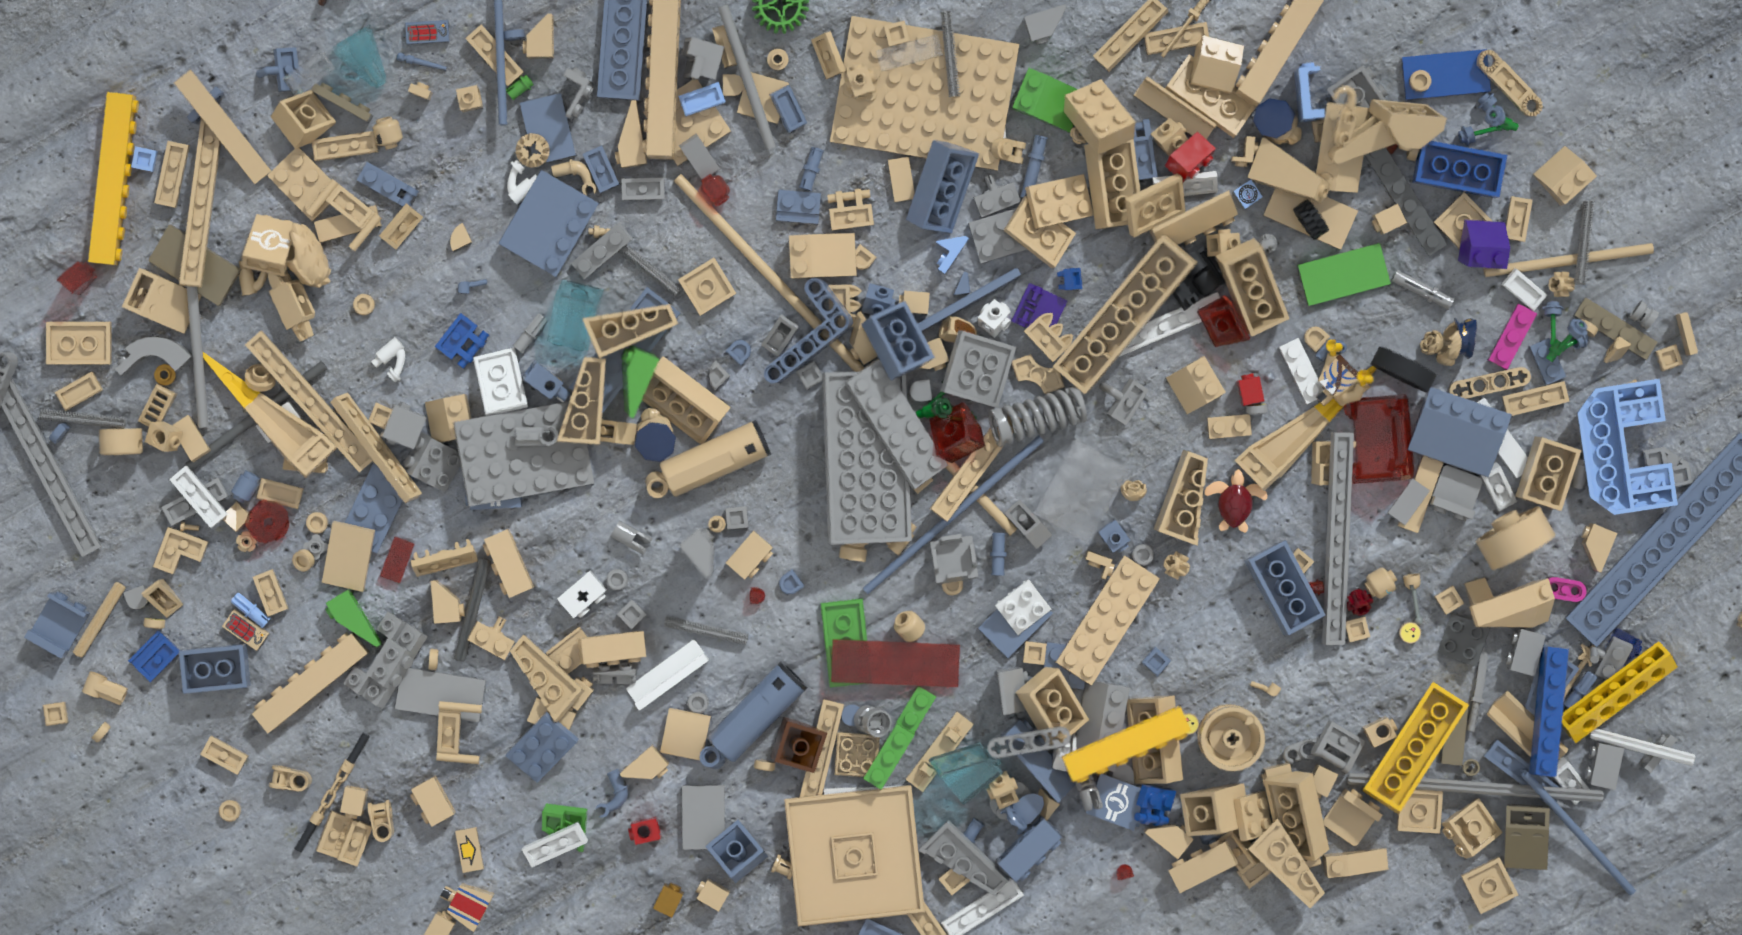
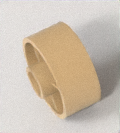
M1537 506L1520 514L1513 510L1497 518L1491 523L1493 528L1480 536L1475 542L1490 569L1495 570L1533 552L1550 541L1556 534L1540 506Z

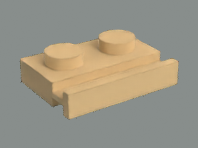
M579 626L548 650L546 654L569 674L580 665L577 638L588 636Z

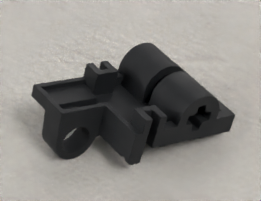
M1205 245L1189 254L1198 263L1172 293L1184 311L1226 283L1217 261L1213 256L1208 257Z

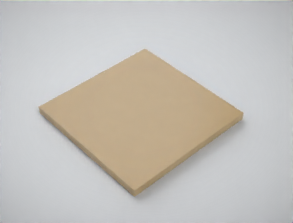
M911 785L882 788V790L878 788L784 799L798 927L925 913Z

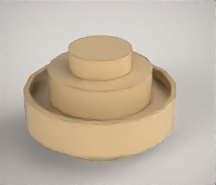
M262 364L250 366L245 373V383L254 391H268L275 386L277 381Z

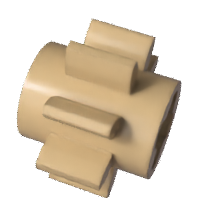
M1554 272V276L1549 279V290L1554 292V297H1569V292L1575 289V279L1569 277V272Z
M1177 551L1174 555H1168L1164 561V567L1167 569L1165 574L1176 580L1179 579V576H1186L1190 569V565L1187 562L1189 558Z

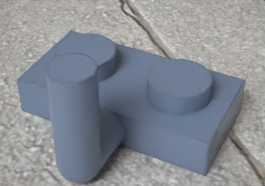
M296 47L274 49L275 66L257 70L256 76L263 78L268 75H277L279 92L301 90Z

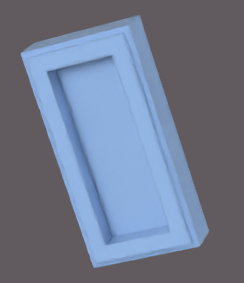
M719 82L678 96L685 117L726 103Z

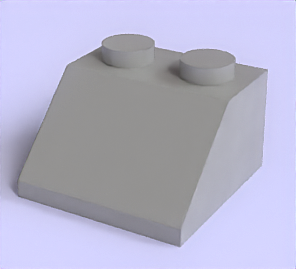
M1022 667L997 670L1003 715L1026 711L1015 692L1028 682L1027 671H1023Z

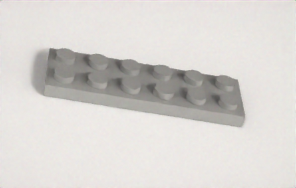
M880 359L875 360L844 382L912 489H916L948 466L894 380L891 381Z

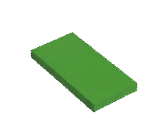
M1380 243L1297 265L1308 306L1391 284Z
M863 598L821 603L830 688L872 683Z

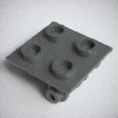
M1451 613L1437 653L1477 667L1491 627H1476L1473 620Z

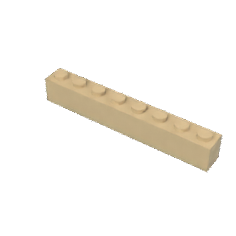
M649 0L653 10L652 14H649L648 25L652 27V33L648 35L647 39L648 48H651V56H647V69H650V77H646V90H649V98H645V111H648V119H644V132H647V140H643V153H646L648 159L674 160L681 0Z

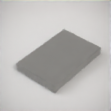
M682 785V849H707L705 846L725 831V785Z

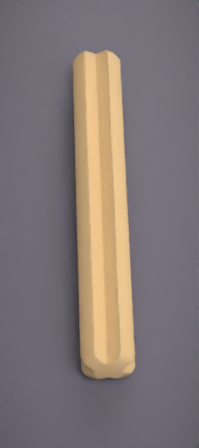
M119 582L114 583L74 648L73 653L76 656L82 658L86 654L126 589L123 584Z

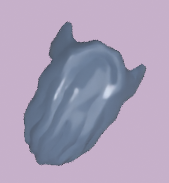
M1035 793L1026 794L1019 799V802L1005 807L1000 814H1007V820L1011 825L1018 827L1017 834L1020 835L1027 830V825L1033 822L1041 813L1044 806L1043 796Z

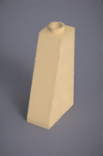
M1262 137L1248 178L1256 183L1322 203L1323 199L1328 195L1329 183L1277 145Z

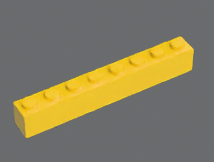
M107 92L88 262L118 266V261L122 260L120 241L124 239L125 228L122 227L123 219H126L127 206L124 205L125 198H128L130 190L129 185H127V177H130L132 172V164H129L130 155L134 153V143H131L132 134L136 133L137 123L134 121V114L138 113L139 101L136 100V96L130 94Z

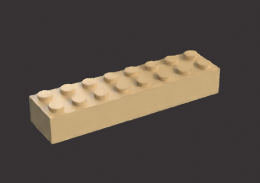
M1163 235L1053 367L1084 394L1089 393L1198 262L1169 237Z

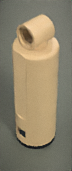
M757 420L660 463L662 472H651L646 477L645 483L649 495L653 498H661L670 490L673 496L677 497L772 455ZM657 481L662 483V485L659 488H653L651 486L654 482Z

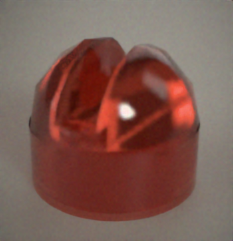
M751 587L750 604L762 603L765 600V592L758 587Z
M1122 864L1118 867L1116 872L1118 880L1134 877L1133 870L1129 865Z

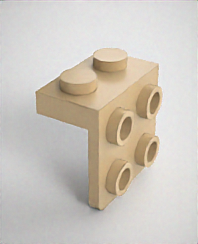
M1344 789L1324 817L1323 822L1324 826L1351 845L1357 846L1375 820L1379 822L1383 815L1378 812L1380 807L1371 801L1368 804L1362 801L1363 795L1354 789L1351 792Z

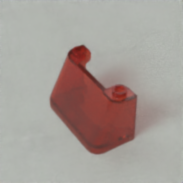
M1407 395L1364 397L1359 401L1345 404V415L1350 420H1353L1357 462H1354L1352 467L1353 484L1412 479L1414 476L1413 452L1407 450L1412 436Z

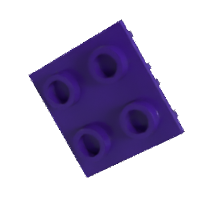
M1029 283L1011 322L1028 328L1039 316L1045 313H1053L1050 327L1058 323L1067 300Z

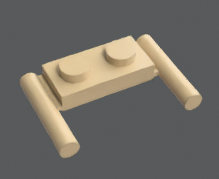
M331 179L306 211L307 214L313 217L322 204L327 201L362 230L349 245L354 251L358 249L382 219L334 179Z
M440 701L436 761L479 764L480 756L458 753L461 712L482 713V705Z

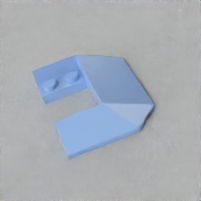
M1660 379L1595 388L1577 412L1589 497L1613 515L1678 505L1672 463L1629 469L1623 427L1666 421Z

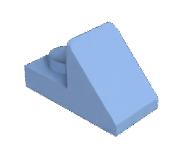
M962 236L935 242L949 252L948 255L943 253L937 262L940 265L938 268L940 272L946 273L969 239L968 237Z

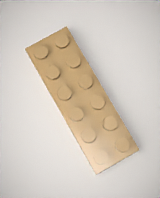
M1124 555L1055 663L1092 686L1160 578Z

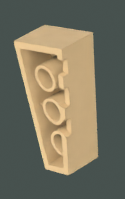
M584 357L557 441L600 444L606 359Z

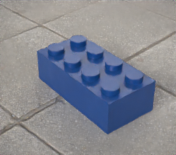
M1430 141L1419 149L1412 183L1496 199L1500 197L1507 155Z

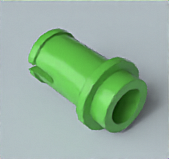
M521 75L520 80L506 89L512 100H515L526 90L532 89L531 87L534 84L527 75L524 77Z

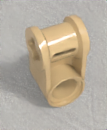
M272 765L274 771L269 787L303 791L311 786L312 777L308 772L280 765ZM297 776L304 777L305 785L303 787L296 783Z
M390 800L378 804L368 803V814L374 838L379 842L390 840L394 835ZM381 826L388 828L389 834L386 838L381 837L378 833Z

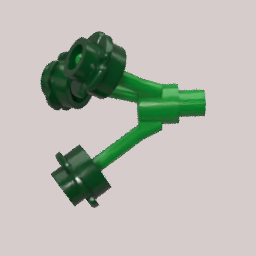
M941 391L928 405L916 411L919 419L933 417L963 422L961 429H966L968 432L970 428H975L977 416H973V411L971 413L965 412L964 418L950 415L952 412L950 401L947 398L942 399L945 392Z

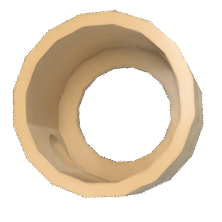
M142 429L99 430L100 455L142 454Z

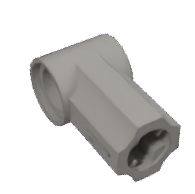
M550 426L515 428V446L547 447L553 445L558 439L556 429ZM544 431H550L553 434L551 442H545L542 439Z

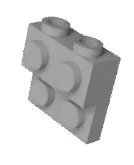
M1364 65L1327 89L1333 98L1337 89L1344 86L1351 87L1356 93L1355 105L1368 108L1372 99L1387 101L1385 96L1388 95L1382 84L1377 86L1373 80L1376 75L1370 66L1365 68ZM1341 93L1334 101L1346 104L1348 94Z

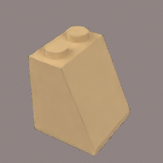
M1244 783L1227 784L1180 794L1186 835L1223 834L1238 829L1233 799L1246 795Z

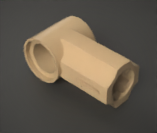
M724 25L713 27L712 30L716 44L724 46L721 57L724 68L737 65Z
M90 671L82 692L95 698L101 697L115 704L122 705L128 688L107 680V677L99 673Z

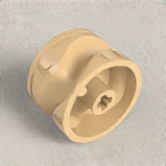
M1235 704L1219 705L1207 712L1199 724L1197 739L1200 750L1212 764L1220 769L1227 771L1246 769L1254 764L1263 752L1265 734L1262 724L1256 716L1241 706ZM1231 734L1234 736L1233 740L1228 739Z

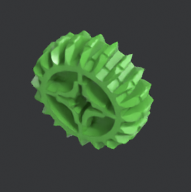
M752 0L753 3L758 4V6L752 7V11H759L754 18H763L759 22L760 26L768 23L766 31H770L771 27L774 26L775 34L778 33V28H782L783 34H786L787 26H789L791 31H794L793 23L800 27L801 22L798 18L806 19V16L801 12L809 11L808 7L803 6V4L809 3V0H783V3L786 2L782 10L783 15H781L778 7H774V5L778 4V0H773L767 4H763V0ZM793 6H798L796 14L786 21V11L789 8H793ZM764 11L777 12L780 22L769 19Z

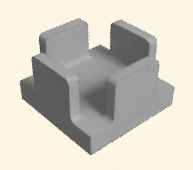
M961 534L940 537V540L930 542L936 585L978 578L972 536L962 537Z

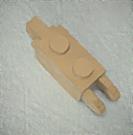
M287 270L284 277L269 273L268 280L272 287L269 293L286 330L292 328L299 341L314 336L309 320L314 318L315 311L302 283L297 279L292 280Z

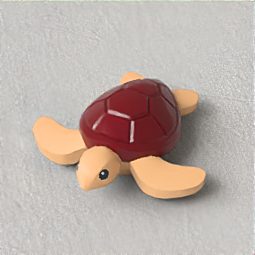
M1237 469L1232 474L1231 486L1222 481L1213 482L1206 487L1205 495L1221 494L1218 500V508L1224 520L1219 524L1220 531L1227 530L1231 526L1233 528L1238 527L1240 531L1246 533L1248 525L1245 520L1252 510V496L1266 500L1268 495L1257 484H1250L1244 487V475L1241 470Z

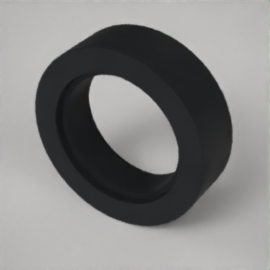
M1379 346L1371 362L1372 366L1385 374L1427 393L1437 376L1419 363Z

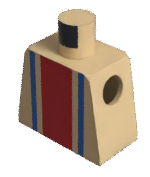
M461 883L457 891L445 886L440 897L450 902L446 912L468 929L475 932L494 893Z

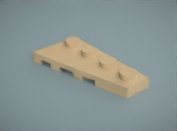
M523 635L510 652L523 673L528 677L533 689L540 696L544 706L547 707L554 722H558L585 690L527 636Z
M1277 818L1253 842L1248 850L1301 901L1311 908L1325 893Z

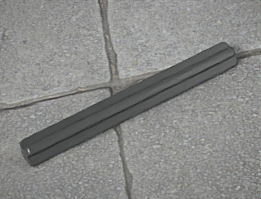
M481 558L478 563L454 659L464 662L466 660L470 645L467 638L476 622L491 561Z

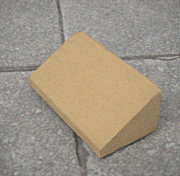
M1238 829L1229 831L1220 838L1222 843L1226 840L1228 841L1238 861V864L1235 866L1242 875L1261 862L1248 850L1252 845L1249 840L1240 841Z

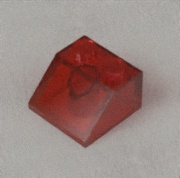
M961 402L952 407V412L947 418L934 416L929 419L937 457L953 463L985 447L982 428L966 403Z

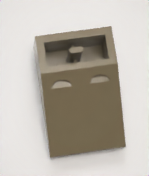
M1507 804L1505 868L1547 870L1549 806Z

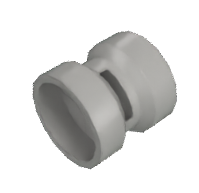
M1641 300L1632 310L1629 318L1640 322L1641 327L1647 330L1657 319L1659 312L1655 309H1649L1647 304Z

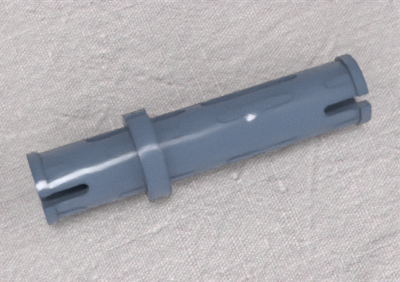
M1034 135L1031 153H1028L1029 162L1020 195L1022 198L1027 196L1025 188L1037 183L1041 162L1045 158L1043 154L1047 137Z

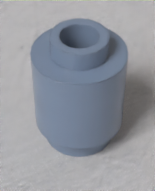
M245 470L244 474H240L231 490L234 494L233 498L241 503H244L245 500L250 502L260 485L258 483L260 478Z

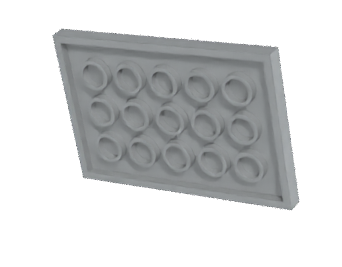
M569 402L453 422L468 507L594 484L587 443L556 441L553 445L547 447L515 446V428L550 426L555 428L559 435ZM544 431L542 439L545 442H551L553 434L550 431Z

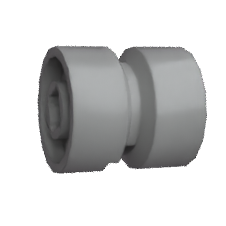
M862 706L854 716L856 728L871 736L883 737L891 729L892 720L890 715L876 707Z

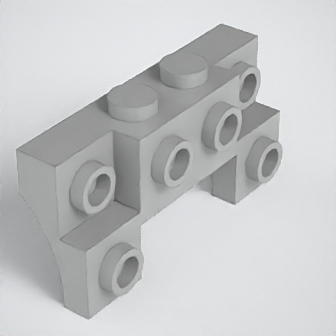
M388 611L377 628L388 639L366 673L359 667L354 666L343 683L352 691L380 708L385 707L396 687L400 685L402 677L413 664L415 656L428 637L420 630Z

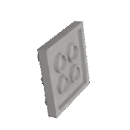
M958 330L941 392L998 408L1016 347Z

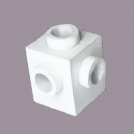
M995 299L990 304L984 305L978 317V326L994 338L1001 330L1005 331L1011 324L1010 308L1005 303H999Z

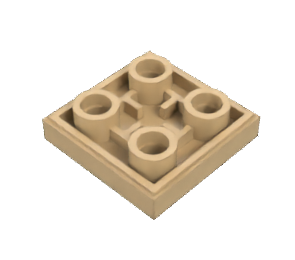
M837 732L835 775L864 777L879 753L880 737H874L869 734Z

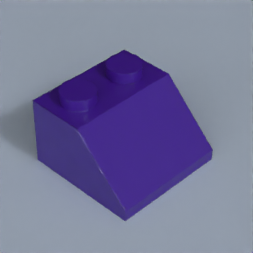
M1464 219L1458 261L1468 267L1507 269L1510 244L1505 223Z

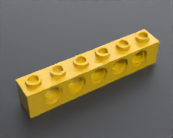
M1659 641L1564 711L1561 725L1563 730L1575 743L1580 741L1678 668L1671 653Z

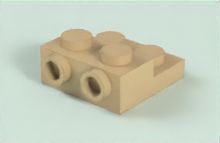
M1479 798L1474 799L1462 810L1455 812L1441 823L1444 827L1442 830L1446 838L1453 840L1456 845L1454 847L1456 853L1461 857L1464 856L1465 859L1475 856L1503 833Z

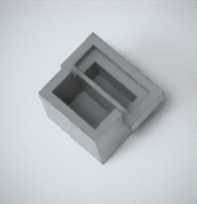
M693 37L685 38L681 55L687 56L688 59L683 78L689 80L699 78L716 80L724 46Z
M400 401L399 405H392L391 408L393 410L384 432H381L380 436L384 437V441L389 444L395 445V443H399L414 449L426 417L410 410L409 404Z

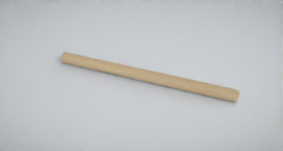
M1652 243L1592 251L1587 254L1590 255L1587 256L1589 257L1587 262L1653 254L1654 247ZM1578 254L1508 263L1507 269L1483 268L1484 276L1492 277L1510 274L1514 268L1520 272L1576 265Z

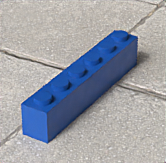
M1542 648L1529 769L1531 775L1557 777L1569 649Z

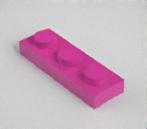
M1517 304L1488 361L1508 370L1537 313L1521 304Z

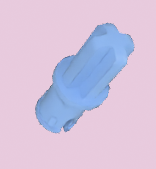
M237 593L231 599V603L246 614L245 617L248 616L259 625L260 628H263L271 619L256 607V603L253 605L240 593Z

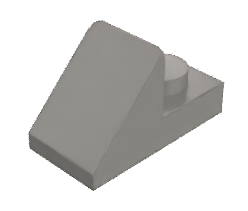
M780 315L761 346L779 357L799 326L783 315Z

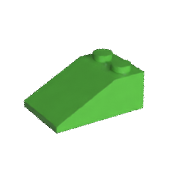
M1028 68L1012 110L1070 133L1074 124L1064 113L1065 95L1078 89Z
M630 345L629 348L624 349L621 360H623L624 411L629 417L634 418L659 359L653 353Z

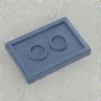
M561 93L520 103L527 134H539L549 144L550 153L545 163L576 156ZM535 142L532 145V147H530L532 155L537 153L541 155V153L538 152L537 149H535Z
M996 609L978 629L1009 658L1053 613L1049 611L1017 635L1000 611Z

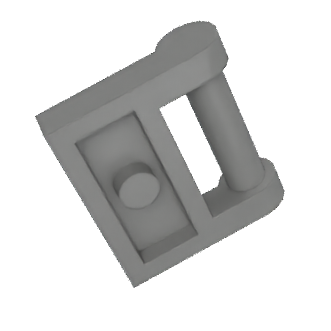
M1328 720L1317 743L1312 747L1311 754L1315 757L1320 756L1337 766L1341 772L1347 774L1350 772L1366 741ZM1326 744L1347 755L1346 760L1343 761L1324 750Z

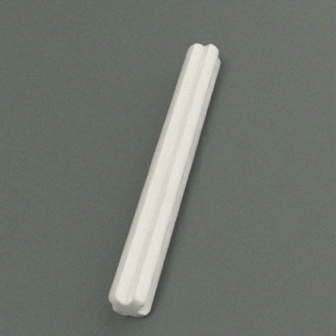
M1597 728L1590 734L1592 740L1690 766H1693L1695 762V755Z

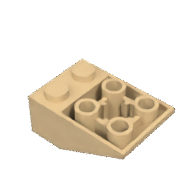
M139 268L122 307L185 334L189 326L187 288L146 269ZM198 293V302L200 301V299H201V297H202V295H200L199 293Z

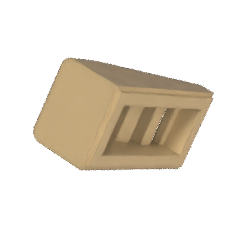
M156 384L138 421L149 427L152 421L145 418L148 414L157 419L156 422H163L177 393L160 384ZM161 393L167 396V401L158 397V394ZM154 401H159L160 403L164 404V407H159L158 405L154 404ZM152 407L161 412L160 415L158 416L157 414L149 411L150 408Z

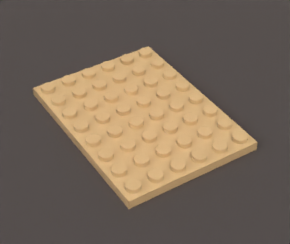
M851 16L843 62L846 71L841 74L830 142L927 159L932 141H944L978 152L979 156L975 167L998 171L1000 159H996L993 156L992 144L995 139L1004 137L1019 44L952 33L955 36L953 38L955 43L953 44L956 47L954 48L956 50L954 55L957 58L955 59L957 60L955 62L957 63L956 68H958L956 70L958 75L956 76L959 79L957 80L959 82L957 87H960L958 88L960 90L958 95L960 96L949 97L943 31L906 25L910 42L889 47L884 26L892 24V22ZM862 64V67L867 66L868 71L873 69L876 82H873L875 92L855 99L853 90L848 91L844 79L848 78L846 72L850 71V67ZM859 77L857 79L858 83H862L864 81V78Z

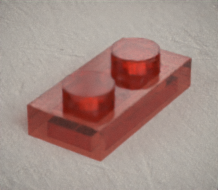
M395 536L380 577L400 584L415 543Z

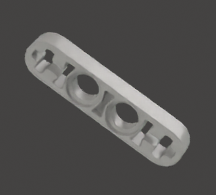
M1059 726L996 737L989 742L988 752L995 758L1063 747L1070 741V732L1067 728ZM1058 731L1067 734L1064 742H1060L1059 739H1052L1053 744L1049 745L1048 732H1052L1051 737L1057 736ZM1038 734L1046 738V742L1042 746H1037L1033 741L1034 737ZM1014 739H1023L1025 742L1024 748L1021 750L1015 749L1012 745ZM1005 740H1009L1011 752H1007V748H1002L1000 753H996V750H992L991 747H994L995 742H998L999 745H1006Z

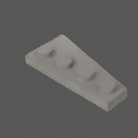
M949 820L918 850L923 854L926 853L933 857L938 863H943L950 867L955 873L967 877L972 883L992 895H995L1010 879Z

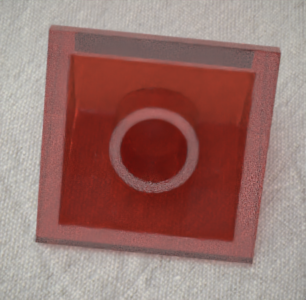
M1226 295L1197 311L1215 347L1244 342L1250 339L1232 301Z

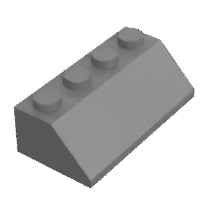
M700 527L683 541L679 547L702 574L708 578L714 569L715 541L713 539L715 535L708 527L706 529Z
M1094 681L1092 686L1085 682L1081 706L1089 721L1077 730L1076 750L1123 729L1129 694L1128 686ZM1116 763L1108 766V771L1115 772Z

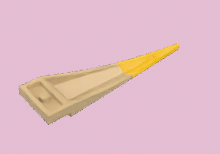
M203 352L205 362L289 464L296 468L305 478L336 450V446L320 431L296 417L261 392L250 389L245 381Z
M1371 366L1367 369L1369 371L1368 375L1371 376L1377 368ZM1334 399L1325 406L1321 403L1317 404L1283 427L1249 446L1235 459V462L1265 491L1273 482L1285 474L1344 406H1340Z

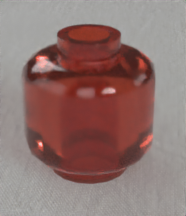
M709 174L701 180L702 185L699 188V192L708 205L718 207L730 198L728 195L731 190L722 176H712Z

